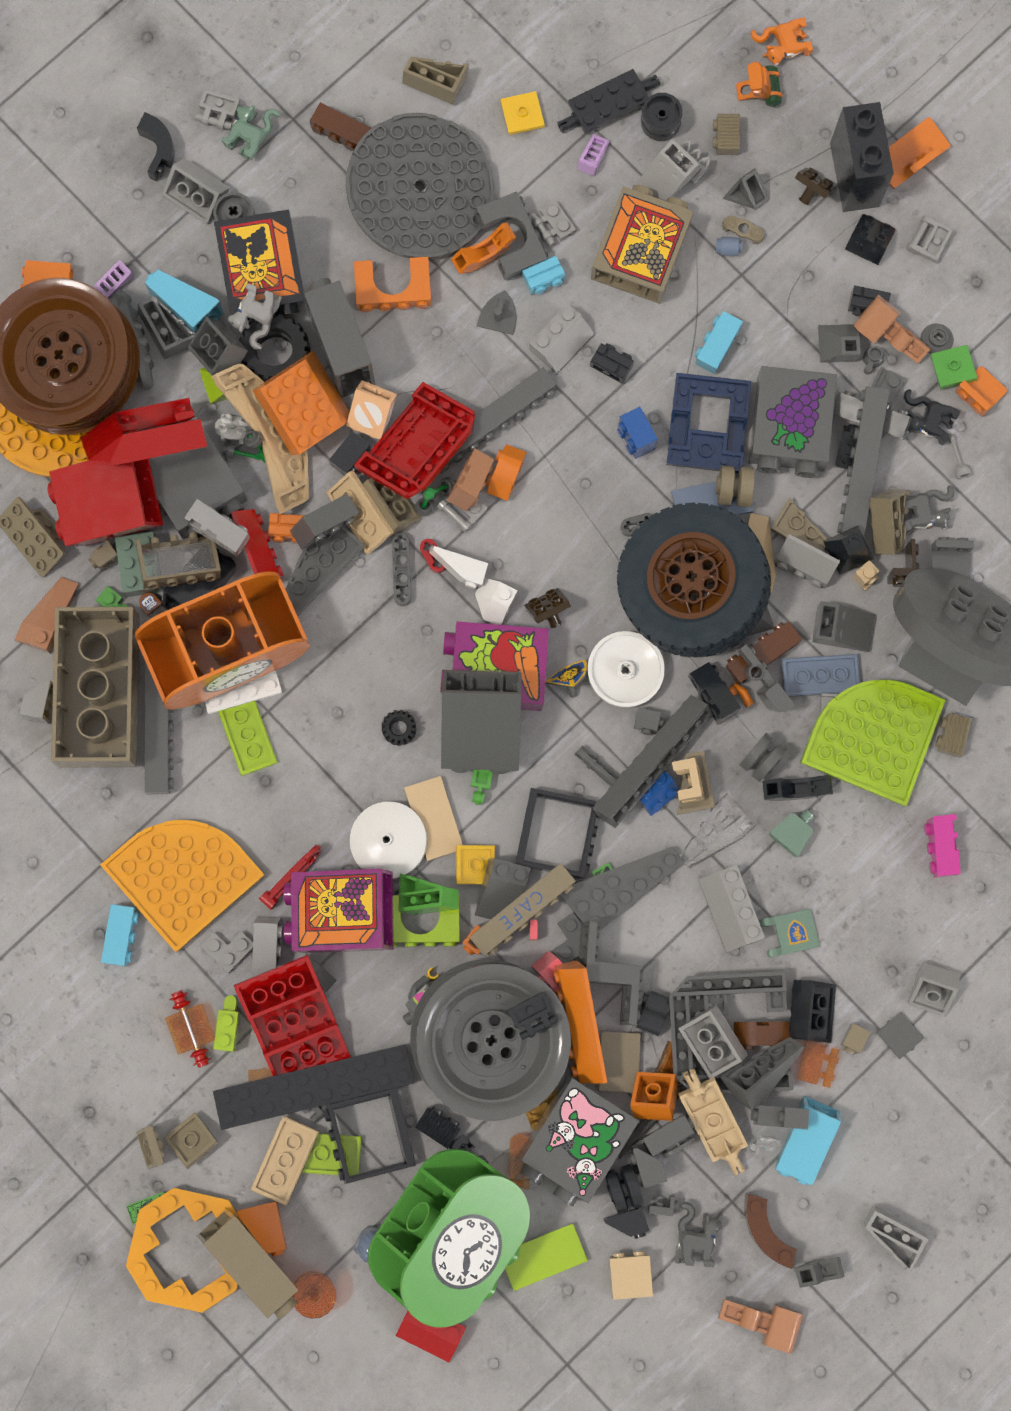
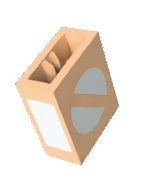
M362 380L356 388L346 426L355 431L365 433L372 438L380 439L387 431L397 394Z

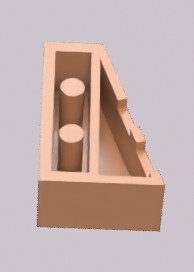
M474 448L446 501L464 511H467L470 506L474 507L479 498L477 497L479 492L486 485V477L494 469L492 466L494 459Z

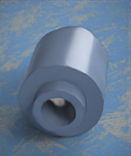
M739 237L717 238L716 253H719L721 256H738V252L742 253L743 241H739Z

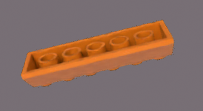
M577 960L554 965L553 979L555 984H558L559 990L556 991V996L563 1005L570 1026L571 1048L569 1059H572L573 1065L570 1067L572 1078H575L579 1083H607L587 969Z

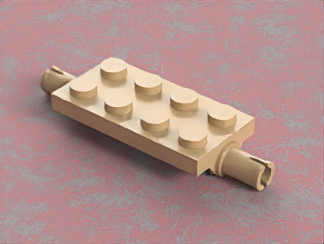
M694 1069L689 1070L690 1075L686 1071L683 1076L690 1088L679 1093V1097L712 1162L723 1159L728 1161L734 1175L739 1174L738 1169L740 1173L744 1172L745 1168L738 1155L741 1149L748 1146V1143L715 1077L701 1083Z

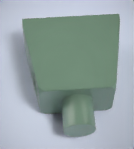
M806 809L799 817L792 813L772 829L768 835L797 858L814 831L808 825L814 818V815Z

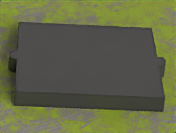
M902 1012L891 1021L888 1020L887 1024L877 1032L898 1059L902 1058L907 1052L913 1051V1047L924 1039Z

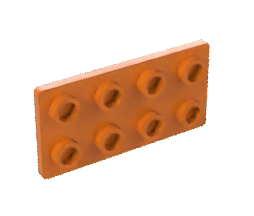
M931 117L926 118L889 146L894 172L889 184L893 189L951 147Z

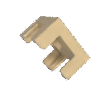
M696 758L672 762L673 770L676 771L677 775L690 773L687 777L689 786H692V788L679 790L677 792L679 801L684 804L705 800Z

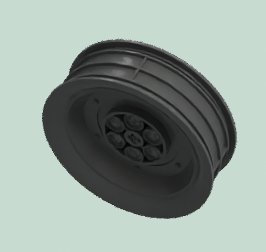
M482 959L469 961L451 968L439 976L427 988L417 1004L413 1015L410 1045L418 1073L429 1089L445 1105L470 1118L498 1121L511 1119L529 1112L541 1104L554 1091L568 1064L571 1033L563 1005L545 982L515 964L501 960ZM543 991L552 1008V1011L546 1013V1016L549 1018L555 1015L558 1022L551 1025L552 1027L547 1030L543 1029L537 1032L536 1036L522 1040L519 1033L524 1031L525 1027L523 1025L517 1029L507 1010ZM492 1015L498 1016L496 1024L489 1023ZM540 1017L531 1021V1026L541 1022ZM473 1022H479L480 1024L477 1031H471V1024ZM511 1027L513 1034L510 1037H505V1029ZM492 1035L494 1041H490L489 1044V1042L486 1041V1038H490V1036ZM476 1042V1048L473 1051H468V1043ZM504 1047H509V1054L505 1057L501 1056V1050ZM490 1054V1062L487 1064L482 1063L483 1056Z

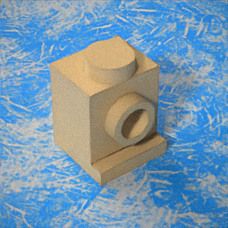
M869 560L854 573L852 578L865 591L879 579L877 574L880 571Z

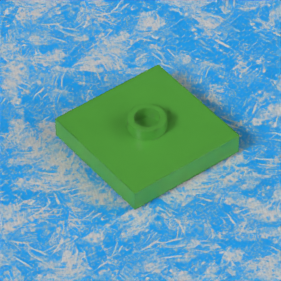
M968 345L931 353L930 357L940 390L960 385L964 380L967 383L977 381Z

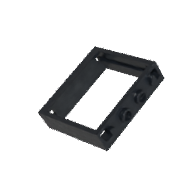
M531 788L515 864L550 872L555 868V866L524 860L537 797L591 808L579 871L566 869L572 877L583 879L584 875L589 873L590 864L587 863L588 856L593 854L594 845H591L592 837L596 838L598 826H595V820L598 816L593 809L597 801Z
M397 1088L326 1106L324 1117L325 1121L330 1123L331 1130H328L330 1141H334L336 1149L333 1150L335 1161H339L340 1169H338V1176L340 1181H344V1184L416 1166ZM388 1096L404 1162L349 1176L334 1110Z

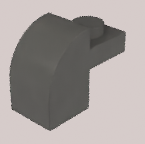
M840 1257L820 1259L795 1268L800 1288L845 1277Z

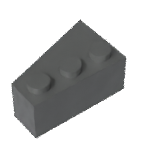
M345 494L303 516L290 532L303 550L314 542L322 540L326 535L337 532L341 529V526H348L355 522L354 518L359 514V511L348 494Z

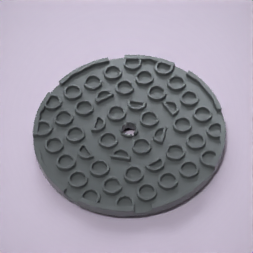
M405 113L378 123L358 142L347 168L346 195L349 208L358 226L378 246L405 258L428 257V259H435L460 250L476 237L481 228L474 212L477 207L493 201L494 181L490 163L487 161L481 146L465 129L452 121L449 122L439 118L437 115ZM422 182L425 185V189L422 191L416 189L415 183Z

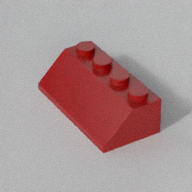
M255 509L231 512L235 525L240 524L248 530L247 533L250 539L244 546L254 574L276 572L280 578L284 576L280 565L276 566L274 559H277L274 548L270 549L267 542H270L267 531L263 532L261 525L264 522L261 514H256Z

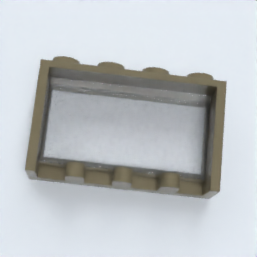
M196 532L190 533L189 539L179 540L178 535H172L169 542L159 543V538L155 537L151 539V544L141 545L140 539H136L135 549L143 589L153 590L161 586L174 587L183 583L195 584L198 581L204 580L211 582L220 578L221 569L215 543L206 537L198 538Z

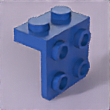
M664 771L640 801L646 812L652 816L678 795L679 788L674 779Z

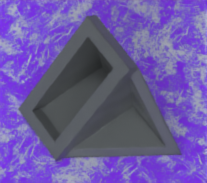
M754 168L741 177L722 199L755 210L769 200V197L757 170Z

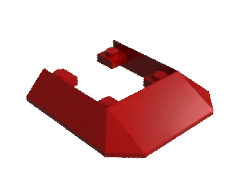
M190 398L114 412L81 437L89 464L114 466L207 447L201 419L190 420L195 417L190 404ZM185 421V422H182V423H177V424H172V425H167V426H162V427H157V428H152V429H147V430H142V431H136V430H141V429H146V428H151V427H156V426H161V425H166V424H171V423H176V422Z

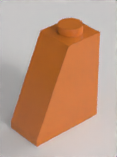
M277 1201L237 1210L239 1218L267 1254L271 1253L272 1256L284 1254L283 1250L287 1249V1243Z

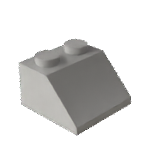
M46 680L23 695V700H20L18 704V711H20L19 714L29 721L50 724L53 710V682Z
M922 962L916 975L908 1004L945 1017L959 990L960 974Z

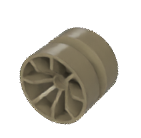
M721 465L719 476L717 475L716 480L717 505L731 506L733 496H736L737 507L750 508L754 489V468L741 467L738 477H735L734 466Z

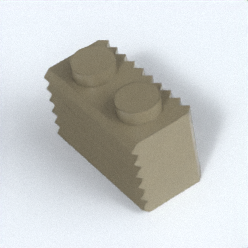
M717 114L716 120L713 119V131H716V137H713V148H716V155H738L740 150V114Z
M952 713L943 717L940 728H943L942 735H938L935 745L938 747L937 752L957 758L962 757L972 719Z

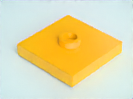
M536 91L500 99L509 135L545 127Z
M456 845V884L482 885L488 859L495 858V846Z

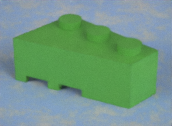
M400 873L399 912L419 915L458 909L457 889Z

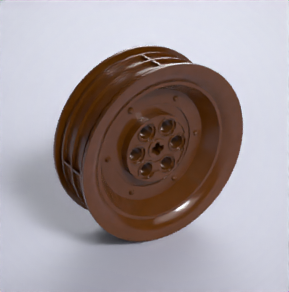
M49 278L23 286L0 305V403L7 410L41 431L59 435H72L90 431L111 414L123 408L130 398L138 379L140 350L136 334L130 322L106 296L92 286L77 280ZM69 335L68 341L63 342V338ZM51 341L50 347L45 348V344ZM82 347V352L76 355L77 349ZM47 359V363L41 367L42 360ZM78 366V370L72 373V368ZM60 372V376L54 379V374Z

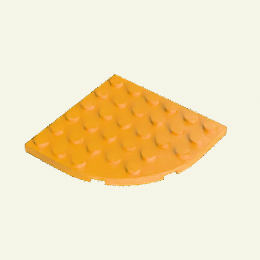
M74 366L71 372L75 373L78 370V366ZM60 372L54 374V379L60 376ZM0 403V453L18 468L34 475L50 477L49 471L88 461L81 437L89 431L72 435L44 432L32 427Z
M191 820L165 821L150 826L129 839L100 864L176 953L265 876L231 837L208 824Z

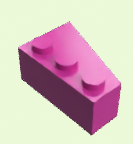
M956 814L933 816L926 820V824H924L925 835H928L929 838L927 852L931 854L932 860L929 863V868L934 878L961 874L959 849H957L956 845L958 832L954 831L953 820H957Z

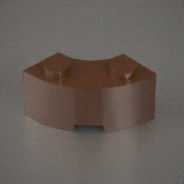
M734 1022V1033L745 1050H754V1046L771 1047L789 1038L790 1026L789 1022Z

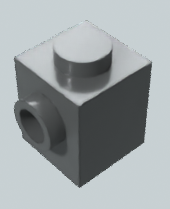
M639 707L634 729L641 730L642 734L652 735V733H657V730L662 728L664 718L660 717L661 712Z

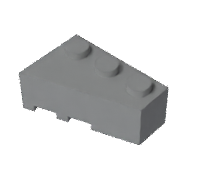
M196 499L185 516V520L190 528L237 557L250 539L247 533L248 530L240 524L235 525L229 517L224 514L220 515L214 508Z
M872 1206L864 1222L865 1228L910 1274L928 1241L927 1235Z

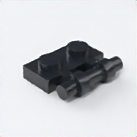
M543 991L507 1010L517 1029L524 1025L525 1030L519 1033L522 1040L528 1037L532 1038L536 1036L537 1032L543 1029L547 1030L552 1027L551 1025L558 1022L555 1015L549 1018L546 1016V1013L552 1011V1008ZM540 1017L541 1022L531 1026L530 1022Z

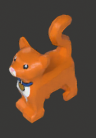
M805 17L793 19L778 26L767 27L761 36H758L755 30H752L750 33L753 41L757 43L766 41L771 33L775 35L779 46H766L767 53L763 55V58H768L775 66L779 65L783 59H790L802 53L805 56H810L813 51L810 41L797 42V38L804 40L807 37V34L801 31V27L807 26Z

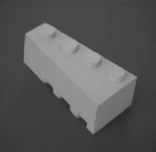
M258 916L254 922L252 977L281 966L278 965L279 957L282 955V945H280L283 931L281 917Z

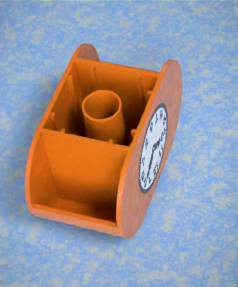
M261 572L241 578L169 609L146 621L136 630L134 635L166 709L185 708L214 698L288 665L302 656L310 647L281 578L276 572Z

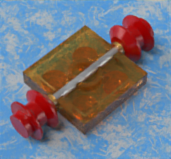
M183 990L171 994L172 998L169 999L175 1003L172 1009L179 1010L180 1012L165 1017L178 1055L194 1050L190 1055V1058H194L196 1061L193 1066L197 1065L198 1068L208 1065V1060H211V1058L206 1057L208 1049L200 1048L203 1045L214 1042L215 1036L203 1004L187 1009L191 1002L185 999L188 992L183 993Z

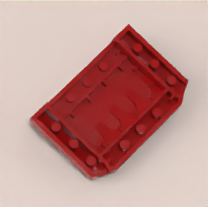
M424 382L411 395L413 400L369 453L365 451L354 464L355 469L405 499H409L428 488L471 435L475 420V412L472 409Z

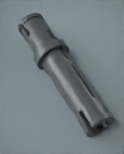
M583 745L574 754L587 765L586 768L594 771L610 786L617 781L618 777L603 765L597 756L595 757L587 751Z

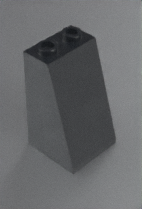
M201 547L179 573L213 569L209 547ZM216 547L221 569L220 578L211 582L204 580L198 581L195 584L183 583L174 587L166 586L163 590L162 607L169 610L225 586L235 573L236 564L234 560L229 556H224Z

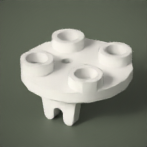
M222 414L221 418L215 423V431L221 436V441H225V438L239 439V444H244L245 434L252 431V428L243 417L230 414Z

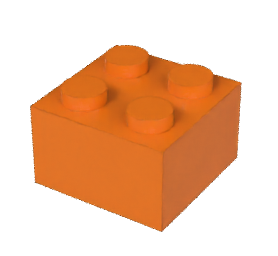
M637 1072L630 1104L634 1118L673 1121L679 1090L676 1074Z

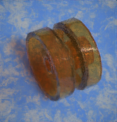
M307 1271L295 1280L294 1285L298 1291L293 1295V1298L297 1301L295 1308L302 1316L310 1319L321 1318L331 1311L336 1301V1290L327 1275L319 1271ZM312 1292H317V1297H310V1294Z

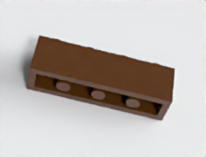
M321 102L310 119L312 131L319 135L324 134L328 136L332 142H339L350 151H354L361 138L371 129V127Z
M789 621L785 624L781 622L773 628L775 631L771 634H763L758 638L759 642L754 646L752 643L749 644L756 651L757 654L755 656L759 661L762 660L767 666L802 641V638ZM735 654L727 660L728 664L725 668L735 682L741 685L748 680L744 675V669L748 664L741 655L737 656ZM753 667L751 670L752 676L759 672L756 667Z

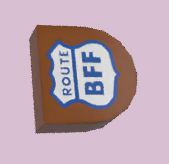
M145 593L139 599V605L147 616L162 605L153 593Z

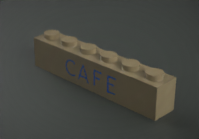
M561 863L558 864L469 937L483 956L486 954L491 956L498 950L497 945L503 941L505 944L514 937L512 933L515 930H523L529 925L527 921L531 917H534V919L539 917L544 912L542 908L547 904L550 907L559 900L557 896L562 892L567 894L574 888L572 884L576 881Z

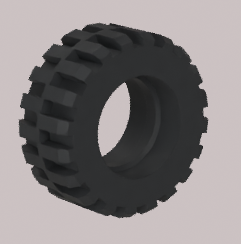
M279 314L278 317L273 315L269 333L267 336L258 338L257 342L262 344L270 338H283L290 342L292 354L286 362L270 366L259 360L258 350L252 348L249 342L250 336L255 331L262 329V324L258 321L254 322L252 320L249 323V328L244 329L243 337L239 338V341L248 350L241 364L245 365L264 382L311 352L309 339L303 327L299 323L296 324L295 319L291 317L286 319L283 314Z

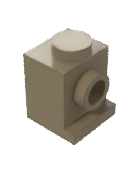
M108 540L104 541L105 546L97 547L93 550V554L90 555L89 561L95 569L99 567L101 571H104L118 561L117 553Z

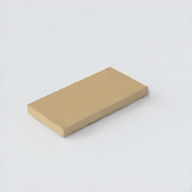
M349 471L326 492L331 501L348 494L359 514L354 518L355 522L348 525V527L365 545L363 550L366 555L371 554L394 533L354 471Z
M441 776L404 787L410 808L417 813L426 828L427 848L425 855L427 861L455 853L456 845L463 844Z
M282 1116L250 1190L287 1206L319 1131Z

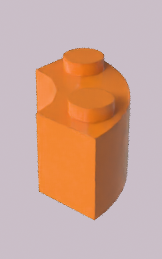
M507 444L503 450L498 451L495 459L498 461L493 475L490 474L486 481L488 494L508 501L515 486L517 476L521 471L526 451Z

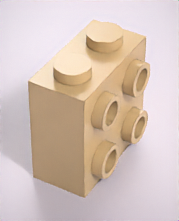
M635 1251L633 1256H625V1253H614L613 1257H609L613 1300L653 1297L649 1254H645V1251Z

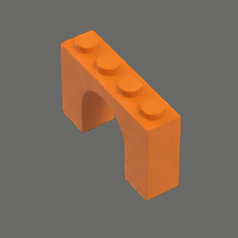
M428 257L410 258V283L403 292L395 295L385 294L376 287L372 260L354 261L357 310L370 312L372 309L388 311L390 308L406 310L409 307L424 309L431 306Z
M26 260V265L22 267L24 282L20 285V288L43 279H73L74 269L71 263Z

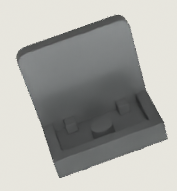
M939 537L932 543V568L949 571L970 579V552L974 549V541H969L968 538L963 537L957 538V540H949V537Z

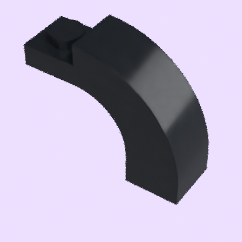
M144 112L137 130L140 136L153 141L157 145L156 155L147 171L149 178L157 181L158 177L163 175L165 166L172 167L175 150L167 127L155 116Z
M831 775L801 779L777 778L762 781L764 800L768 801L802 800L833 794Z

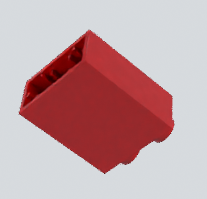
M149 458L114 466L93 465L85 461L49 471L51 482H49L47 488L48 495L57 506L59 519L56 521V532L58 537L64 541L65 546H88L114 539L115 537L163 526Z

